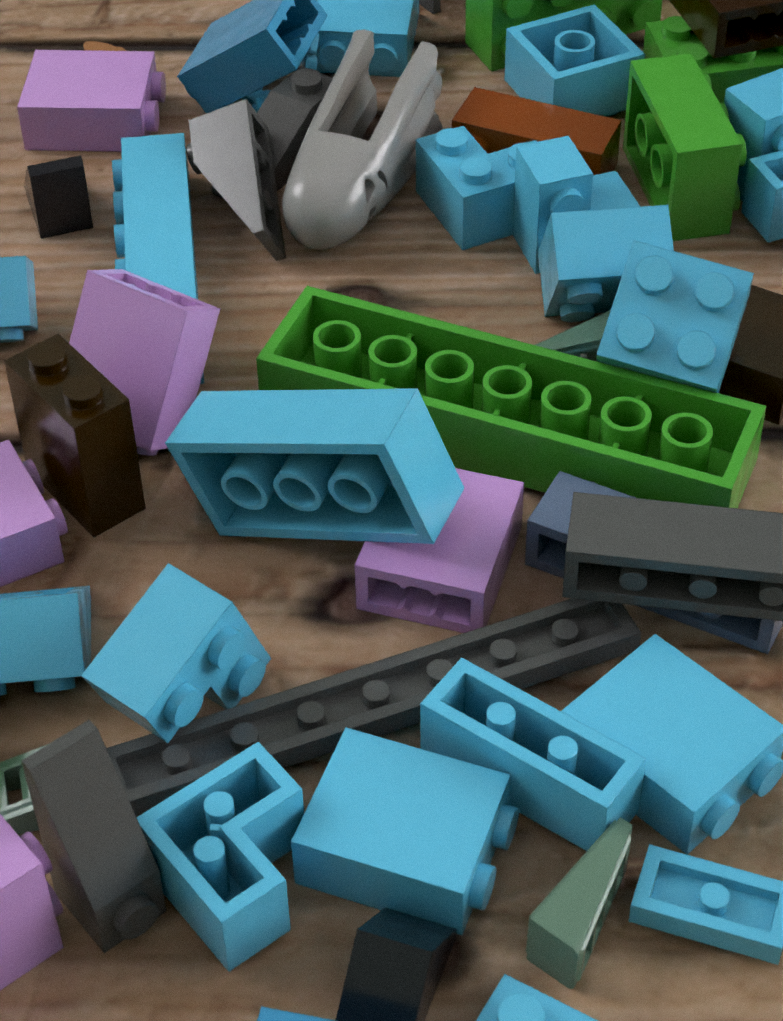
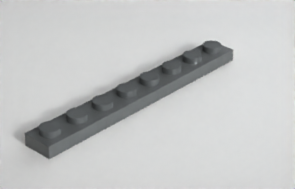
M571 598L192 720L185 727L179 728L169 743H166L152 733L106 749L135 816L138 817L257 742L283 768L334 752L345 727L379 737L420 723V703L461 657L513 686L524 689L632 653L640 646L641 631L623 604Z

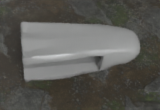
M362 29L356 30L352 34L343 59L303 139L288 176L282 198L285 225L294 239L307 248L319 250L334 248L344 244L361 231L367 222L393 199L415 172L416 139L438 133L442 129L439 116L434 111L435 101L440 96L442 90V77L436 71L438 51L437 47L425 41L420 42L400 76L371 138L367 141L361 138L377 113L376 88L369 76V65L374 55V33Z

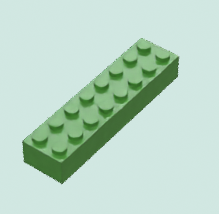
M311 286L305 287L256 358L259 390L418 388L456 468L524 482V487L544 493L559 471L640 499L738 508L758 458L766 406Z

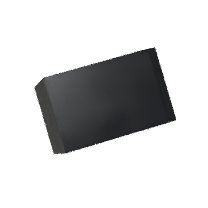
M81 155L27 166L24 188L41 239L93 228Z
M386 907L356 931L336 1021H425L456 940L457 929Z

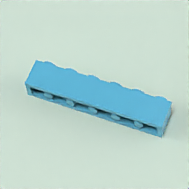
M184 133L121 138L122 159L112 160L115 192H113V205L117 224L114 225L115 248L117 258H123L115 259V269L126 270L198 300ZM204 371L200 384H204Z

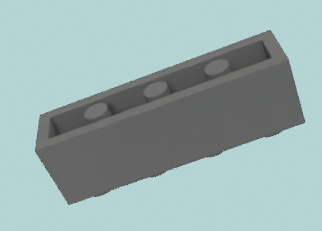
M573 492L562 597L783 621V513Z

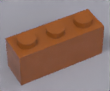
M477 87L473 88L452 119L451 128L464 125L487 154L509 148L517 143H526L533 140L539 142L569 136L593 172V175L612 172L618 164L621 120Z

